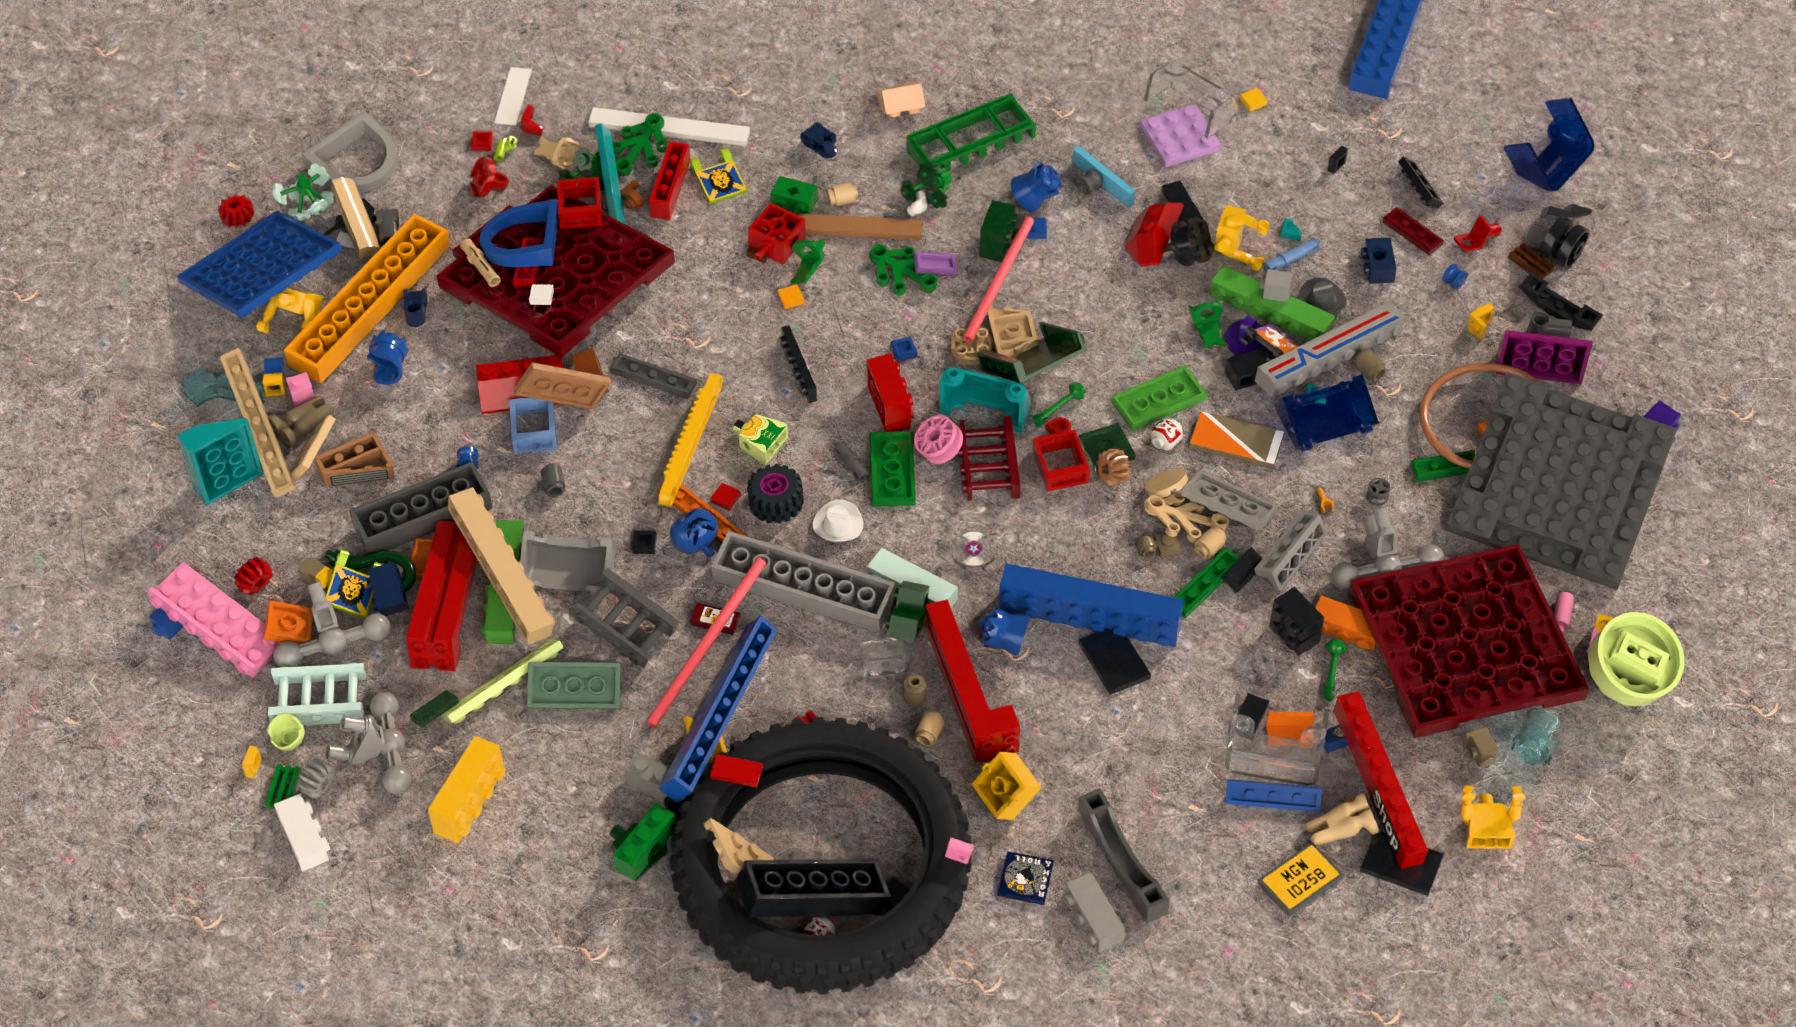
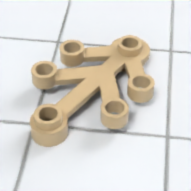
M1174 492L1173 495L1166 498L1152 495L1145 500L1143 505L1144 510L1148 514L1157 516L1164 523L1167 535L1176 537L1180 526L1173 522L1168 515L1173 516L1188 532L1187 539L1193 543L1201 537L1202 533L1190 521L1210 526L1211 529L1218 527L1222 531L1227 529L1229 523L1228 517L1221 513H1215L1212 518L1192 513L1191 511L1203 512L1206 506L1196 502H1189L1183 505L1185 497L1181 495V492ZM1173 504V505L1179 506V507L1174 508V507H1170V505Z

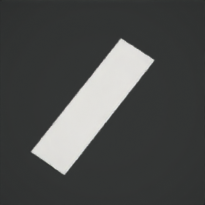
M510 67L495 124L516 126L532 69Z

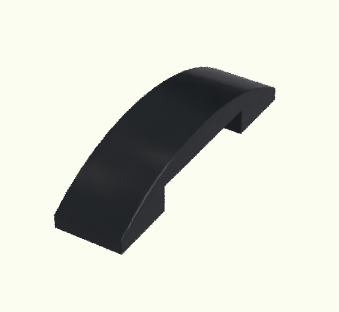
M1532 272L1521 283L1520 289L1538 307L1557 319L1571 320L1574 327L1592 331L1603 317V314L1585 304L1583 308H1580L1547 288L1549 282Z

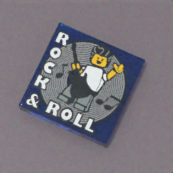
M1007 851L998 896L1045 905L1054 860Z

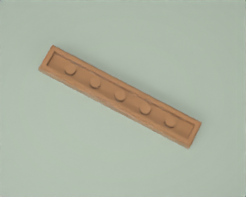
M799 213V216L805 219V234L921 240L922 220Z

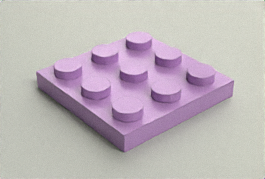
M1196 104L1141 120L1140 126L1165 167L1221 151L1220 142Z

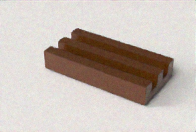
M1525 243L1520 244V247H1516L1514 252L1511 251L1508 258L1527 273L1530 274L1532 272L1542 279L1554 270V265Z

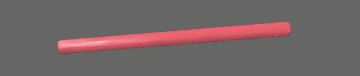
M1029 216L1024 218L963 336L965 342L972 343L1034 223L1033 218Z

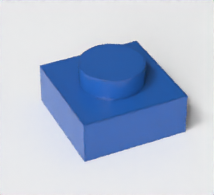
M1033 218L1034 223L1026 239H1047L1046 218Z

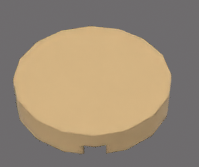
M1169 469L1152 477L1146 483L1145 490L1149 496L1167 497L1171 494L1170 491L1174 489L1176 491L1181 490L1186 485L1188 477L1184 469Z

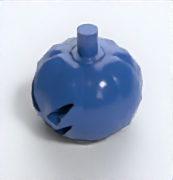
M695 508L672 524L670 538L673 545L680 552L691 554L702 550L707 558L715 554L709 544L713 542L718 534V523L715 516L708 510Z

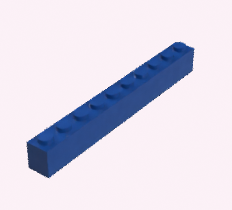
M761 615L744 628L659 787V790L676 803L692 793L778 630Z

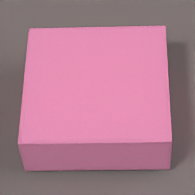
M951 838L945 856L968 864L974 845Z

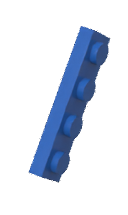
M1227 779L1225 804L1320 812L1322 787Z

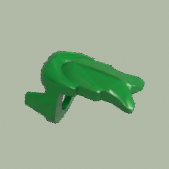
M824 239L818 241L797 240L794 242L792 250L802 260L797 270L798 273L790 281L791 284L806 283L815 273L824 258V252L822 251L826 243ZM805 246L810 248L812 251L805 252Z
M1220 302L1204 303L1195 307L1188 305L1194 327L1199 332L1200 338L1204 341L1203 347L1209 348L1214 345H1225V342L1220 337L1219 318L1223 311ZM1211 308L1215 310L1214 312L1200 314L1204 309Z

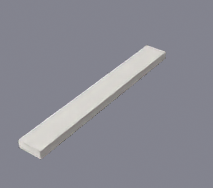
M593 107L589 119V127H595V125L602 123L607 129L621 131L625 126H633L645 122L648 114ZM662 116L665 124L661 131L663 136L746 146L750 135V127Z

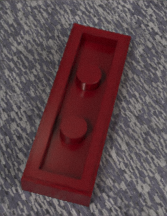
M1395 207L1383 217L1382 223L1429 256L1443 245L1444 240L1398 207Z

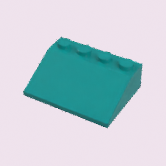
M247 418L195 425L177 435L193 488L206 506L264 474Z

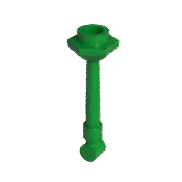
M1071 383L1068 395L1040 414L1034 415L1035 425H1042L1043 420L1049 418L1052 413L1070 399L1080 400L1085 398L1084 394L1086 391L1082 384Z
M1332 639L1329 643L1325 644L1328 652L1332 654L1328 680L1323 691V696L1327 701L1334 699L1332 692L1335 687L1334 680L1338 655L1348 650L1340 639Z

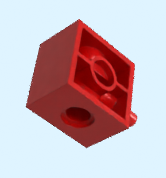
M772 203L765 208L748 228V248L752 246L758 249L754 254L757 260L768 254V258L784 265L794 253L792 250L794 242L805 240V219Z

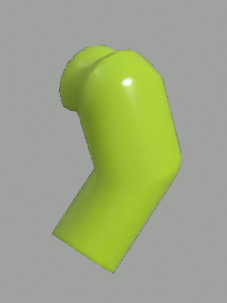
M508 136L500 140L496 146L494 160L498 162L503 161L505 153L516 147L517 138Z

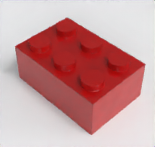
M891 353L866 359L867 387L885 432L910 429L911 419H914L911 408L914 402L911 393L906 391L907 384L905 378L899 374L900 366L898 361H894Z

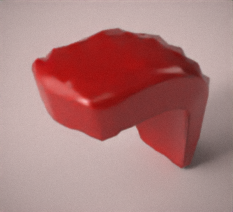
M527 105L522 113L521 129L524 133L542 136L543 127L532 121L535 107Z

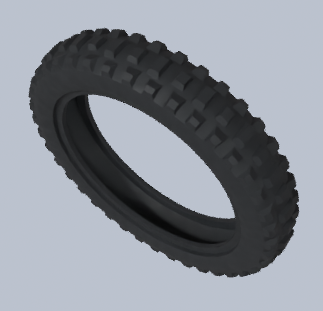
M814 717L813 722L803 723L801 719H794L791 724H786L784 727H781L779 723L770 725L769 731L761 733L757 730L750 733L749 738L743 740V743L738 740L730 745L728 752L718 754L763 763V770L757 788L711 779L710 774L714 764L713 761L708 767L704 768L692 793L683 799L679 809L680 814L676 818L675 833L671 834L670 841L671 850L674 853L670 855V867L676 871L672 874L674 891L680 892L677 896L679 906L682 910L687 911L686 918L690 928L698 929L700 932V941L705 946L711 945L714 948L715 956L719 960H728L731 963L732 970L737 973L743 971L749 973L751 980L755 982H771L772 988L782 990L783 987H793L796 993L802 994L813 989L817 990L819 995L828 994L829 990L838 988L841 989L842 993L849 992L852 988H857L859 984H863L865 988L873 986L874 982L881 979V977L889 979L895 976V973L903 970V967L908 969L914 965L915 960L921 955L927 954L931 947L943 937L945 929L949 927L955 917V912H959L962 905L963 891L967 890L969 877H967L966 873L971 872L972 855H970L968 864L945 856L951 838L971 844V836L966 834L968 831V819L966 814L960 813L962 804L959 797L952 794V784L948 778L940 776V767L935 762H928L924 759V752L917 747L914 749L910 748L908 740L901 736L897 738L889 736L888 730L879 727L873 730L868 727L866 722L858 721L856 725L847 724L845 718H836L835 721L825 722L823 717ZM814 774L841 775L867 782L895 799L906 810L919 831L924 848V858L916 881L909 892L892 910L868 925L844 933L831 935L799 934L774 927L757 917H748L746 909L734 898L721 876L718 866L719 853L712 843L716 840L714 832L706 830L704 823L712 818L728 828L736 814L753 797L785 780Z

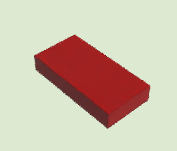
M717 754L710 774L711 779L757 788L763 770V763Z

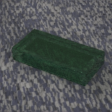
M445 690L409 716L412 722L423 728L460 701L456 695Z

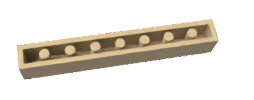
M473 487L450 495L448 498L450 514L526 644L529 645L552 636L553 626L555 625L554 618L551 613H547L545 610L544 601L541 596H537L535 593L533 582L525 576L521 562L516 561L514 551L510 544H506L501 528L496 527L492 513L484 507L482 496L480 494L477 495Z

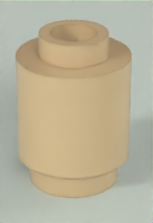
M851 182L831 186V189H827V198L830 205L839 206L852 203L858 197L856 185L852 186Z
M1218 527L1208 529L1194 543L1196 554L1201 558L1210 559L1224 546L1227 539L1225 533Z
M936 711L923 714L915 730V740L919 744L931 746L932 743L936 742L945 724L942 715Z

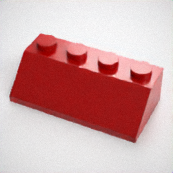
M558 355L476 365L482 414L510 411L509 400L528 398L515 395L514 388L531 363L563 368L562 358Z

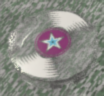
M967 531L958 535L953 541L951 553L954 562H957L964 570L979 571L987 568V565L990 563L992 564L996 555V547L989 535L980 531Z

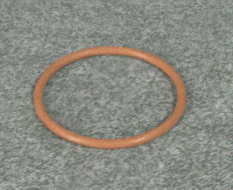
M1474 363L1452 369L1437 378L1423 396L1419 413L1422 431L1430 445L1441 456L1458 466L1470 469L1473 461L1464 459L1449 451L1437 440L1431 430L1428 410L1434 394L1449 380L1463 374L1478 371H1493L1505 374L1509 372L1541 383L1539 380L1520 369L1498 363Z

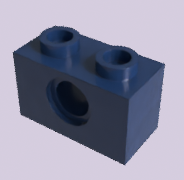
M1391 237L1366 238L1365 246L1361 247V259H1365L1364 275H1368L1369 284L1394 283L1396 264Z

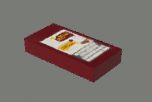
M697 603L690 624L709 629L722 608ZM734 611L721 630L722 633L734 635L740 620V612Z

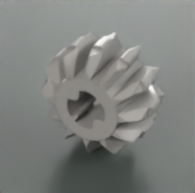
M317 757L308 762L306 767H303L302 773L299 774L300 778L297 780V789L306 796L314 799L324 795L325 791L329 789L330 784L333 783L332 779L335 777V768L325 760Z

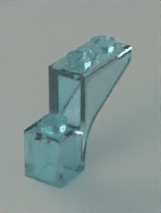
M200 368L181 381L184 395L197 407L217 398L236 401L226 372L215 378L213 374L206 373ZM256 382L255 386L257 388L262 403H265L263 397L264 390L261 387V385Z

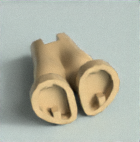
M1363 792L1357 794L1353 802L1342 803L1325 815L1306 823L1309 833L1317 832L1311 837V841L1316 846L1356 836L1360 832V828H1366L1372 834L1379 833L1378 826Z

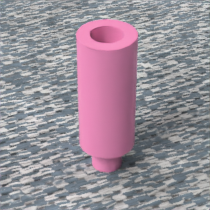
M1568 592L1558 594L1554 617L1563 634L1564 630L1569 628L1574 596Z

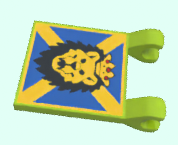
M729 148L721 149L723 163L702 169L698 157L690 159L691 169L696 175L709 204L748 192L732 159Z
M341 550L336 557L335 566L325 595L326 599L332 603L333 608L365 619L370 608L371 599L373 598V591L369 590L366 578H369V576L344 567L349 552ZM375 562L371 568L380 566L382 564Z

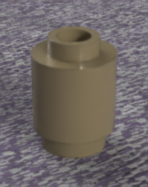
M1361 351L1356 356L1355 366L1369 379L1378 381L1386 374L1387 368L1385 364L1372 351Z
M918 674L907 676L903 683L904 699L911 706H920L927 697L926 680Z

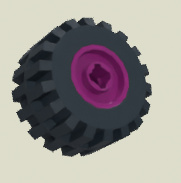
M769 464L764 469H757V473L751 475V479L747 483L750 510H752L755 517L759 516L761 521L767 519V523H772L773 521L781 523L782 520L787 522L791 516L796 517L798 515L797 511H801L804 497L802 480L793 468L788 469L786 465L781 467L779 464H774V466Z

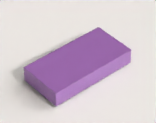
M915 252L913 256L916 273L956 275L958 272L955 254Z

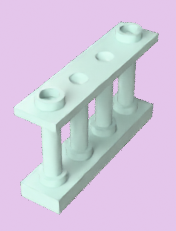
M363 663L271 668L274 684H279L278 706L268 707L270 722L274 717L282 713H289L295 716L303 725L339 724L343 716L361 718L365 716L362 703L356 702L357 681L366 680ZM335 681H348L346 703H333ZM313 682H325L323 704L310 705L311 684ZM302 683L301 705L287 706L288 685Z

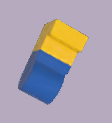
M282 357L264 359L263 387L266 397L286 395ZM273 385L280 386L277 390H271L269 387Z

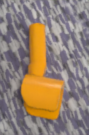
M1318 488L1317 492L1321 501L1320 513L1324 514V506L1329 507L1330 512H1332L1334 507L1333 501L1326 499L1322 488Z

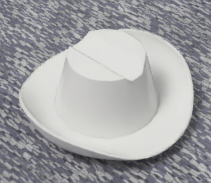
M846 500L828 502L817 512L813 519L814 532L829 542L842 543L853 540L861 534L863 529V519L860 511L854 504Z

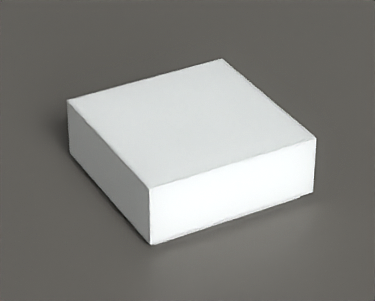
M532 285L529 297L530 305H551L554 293L553 285Z

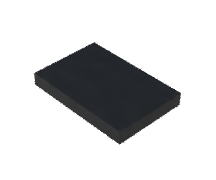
M1104 629L1103 632L1098 631L1079 639L1081 649L1110 695L1151 679V673L1127 635H1116L1113 633V630Z
M1379 831V833L1373 835L1360 872L1429 896L1444 854L1428 848L1423 864L1400 869L1386 833Z

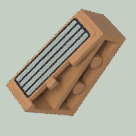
M375 432L314 458L316 469L325 487L395 478L393 465Z

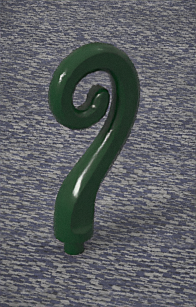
M338 549L334 552L327 550L325 553V558L330 560V565L333 567L335 566L336 557L340 553ZM377 551L357 556L349 554L344 566L356 571L372 566L375 562H394L401 566L405 572L404 579L402 580L405 592L413 587L417 577L413 562L407 556L395 551Z

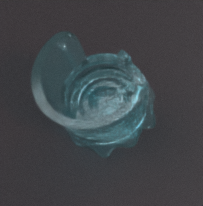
M1531 708L1527 710L1522 729L1512 739L1514 743L1511 750H1516L1522 761L1530 763L1531 766L1535 764H1542L1543 766L1546 763L1550 764L1552 755L1559 741H1554L1551 737L1559 726V718L1543 709Z

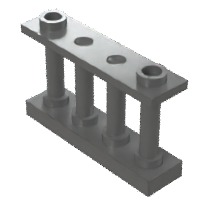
M606 568L598 582L601 588L585 607L577 602L571 615L574 616L578 623L585 624L628 656L633 664L645 668L651 657L647 654L648 650L662 633L671 636L680 621L609 568ZM608 593H612L619 598V602L602 621L592 612ZM626 606H630L637 611V615L620 634L610 625ZM644 620H649L656 628L638 648L628 639Z

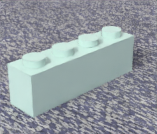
M883 548L880 549L867 566V574L895 582L896 587H899L903 581L930 586L927 604L948 599L952 608L958 600L957 586Z

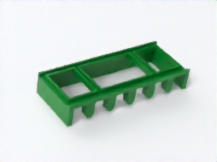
M1009 93L906 135V149L919 167L920 164L932 162L934 168L941 166V168H945L949 172L951 170V161L959 158L960 163L966 165L969 162V154L977 151L980 158H983L987 154V146L992 144L1000 151L1004 148V139L1011 136L1012 140L1017 144L1022 140L1023 131H1026L1032 139L1035 138L1036 123L1030 119L1013 97V93ZM1010 110L1019 123L1006 128L996 115ZM988 118L998 130V132L959 148H956L947 136ZM940 138L949 152L929 159L920 146Z

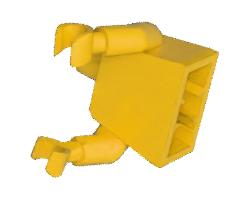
M1226 205L1218 224L1214 250L1221 252L1223 256L1238 260L1247 265L1251 264V269L1257 271L1262 267L1264 258H1253L1252 255L1237 249L1241 244L1244 225L1257 229L1261 235H1266L1267 231H1269V223L1266 220L1258 222L1256 218L1246 214V209Z
M289 285L283 292L277 293L270 298L262 315L263 320L257 322L256 328L258 331L268 334L270 330L269 322L273 319L276 309L279 307L304 315V321L301 325L302 331L319 314L324 296Z
M1464 785L1460 816L1463 823L1468 826L1466 848H1512L1515 839L1512 824L1520 819L1521 800H1525L1522 787H1512L1513 799L1510 802V808L1507 810L1505 804L1493 803V796L1491 794H1481L1479 796V803L1472 804L1476 794L1471 793V791L1475 787Z

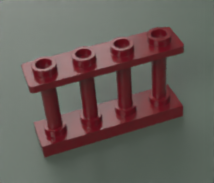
M1003 416L1002 425L995 428L965 430L964 420H959V429L963 434V442L958 452V458L963 459V463H960V475L965 476V480H962V492L967 493V500L972 501L973 490L1000 488L1010 490L1011 499L1020 498L1021 484L1012 416ZM999 436L1004 438V442H1001L1000 445L967 447L966 438ZM996 453L1006 455V459L1003 462L969 464V455ZM1008 472V477H1005L1003 480L971 482L970 473Z

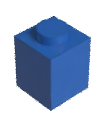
M161 608L149 616L153 632L160 637L163 635L170 640L183 628L180 622L172 621Z

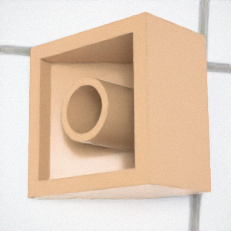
M911 83L876 90L882 112L885 115L889 114V118L901 116L903 111H908L909 114L918 113L920 108L925 107L921 83Z

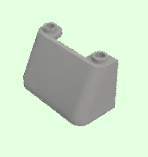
M524 530L520 562L524 568L525 576L533 582L535 592L537 588L587 592L593 597L601 588L598 582L606 568H609L611 571L613 570L617 543L613 538L601 537L599 542L596 538L549 536L548 534H535V531Z

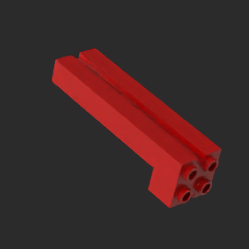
M438 521L406 635L410 667L414 669L429 670V666H436L441 671H456L461 653L459 633L478 560L455 522Z
M948 599L926 604V632L974 762L991 761L999 752H1019L1020 741L1017 737H1020V724L1013 706L1010 704L989 710Z

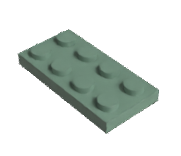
M528 662V709L620 710L621 663Z

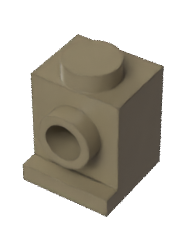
M1484 727L1465 733L1462 746L1464 749L1468 748L1469 756L1471 759H1475L1478 767H1486L1496 761L1499 749L1488 728Z

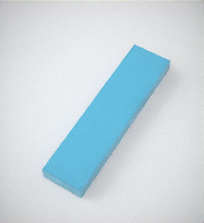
M1080 146L1073 149V164L1085 173L1089 169L1095 170L1102 180L1101 186L1128 208L1134 205L1135 190Z

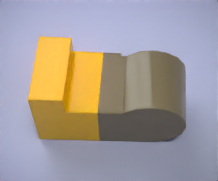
M314 559L303 560L299 564L302 581L308 585L321 582L326 595L333 570Z

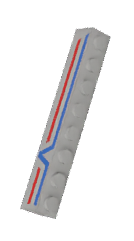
M1389 301L1259 366L1255 382L1270 398L1277 394H1282L1287 389L1295 385L1298 386L1303 381L1316 377L1327 369L1334 368L1338 363L1350 360L1361 351H1367L1370 347L1381 344L1392 336L1399 335L1403 330L1406 317Z

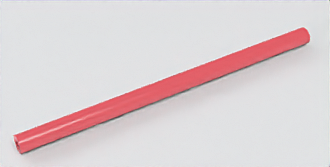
M757 558L647 719L646 723L656 728L766 566V562L763 559Z

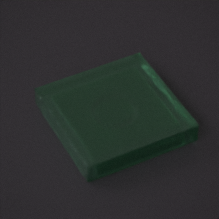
M1119 423L1078 435L1080 444L1095 472H1098L1096 461L1099 460V454L1108 449L1123 450L1125 456H1128V462L1136 459V454Z

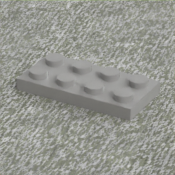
M1201 470L1183 487L1181 493L1182 496L1192 502L1202 504L1211 511L1219 512L1231 520L1239 521L1249 528L1261 531L1277 514L1279 508L1278 505Z

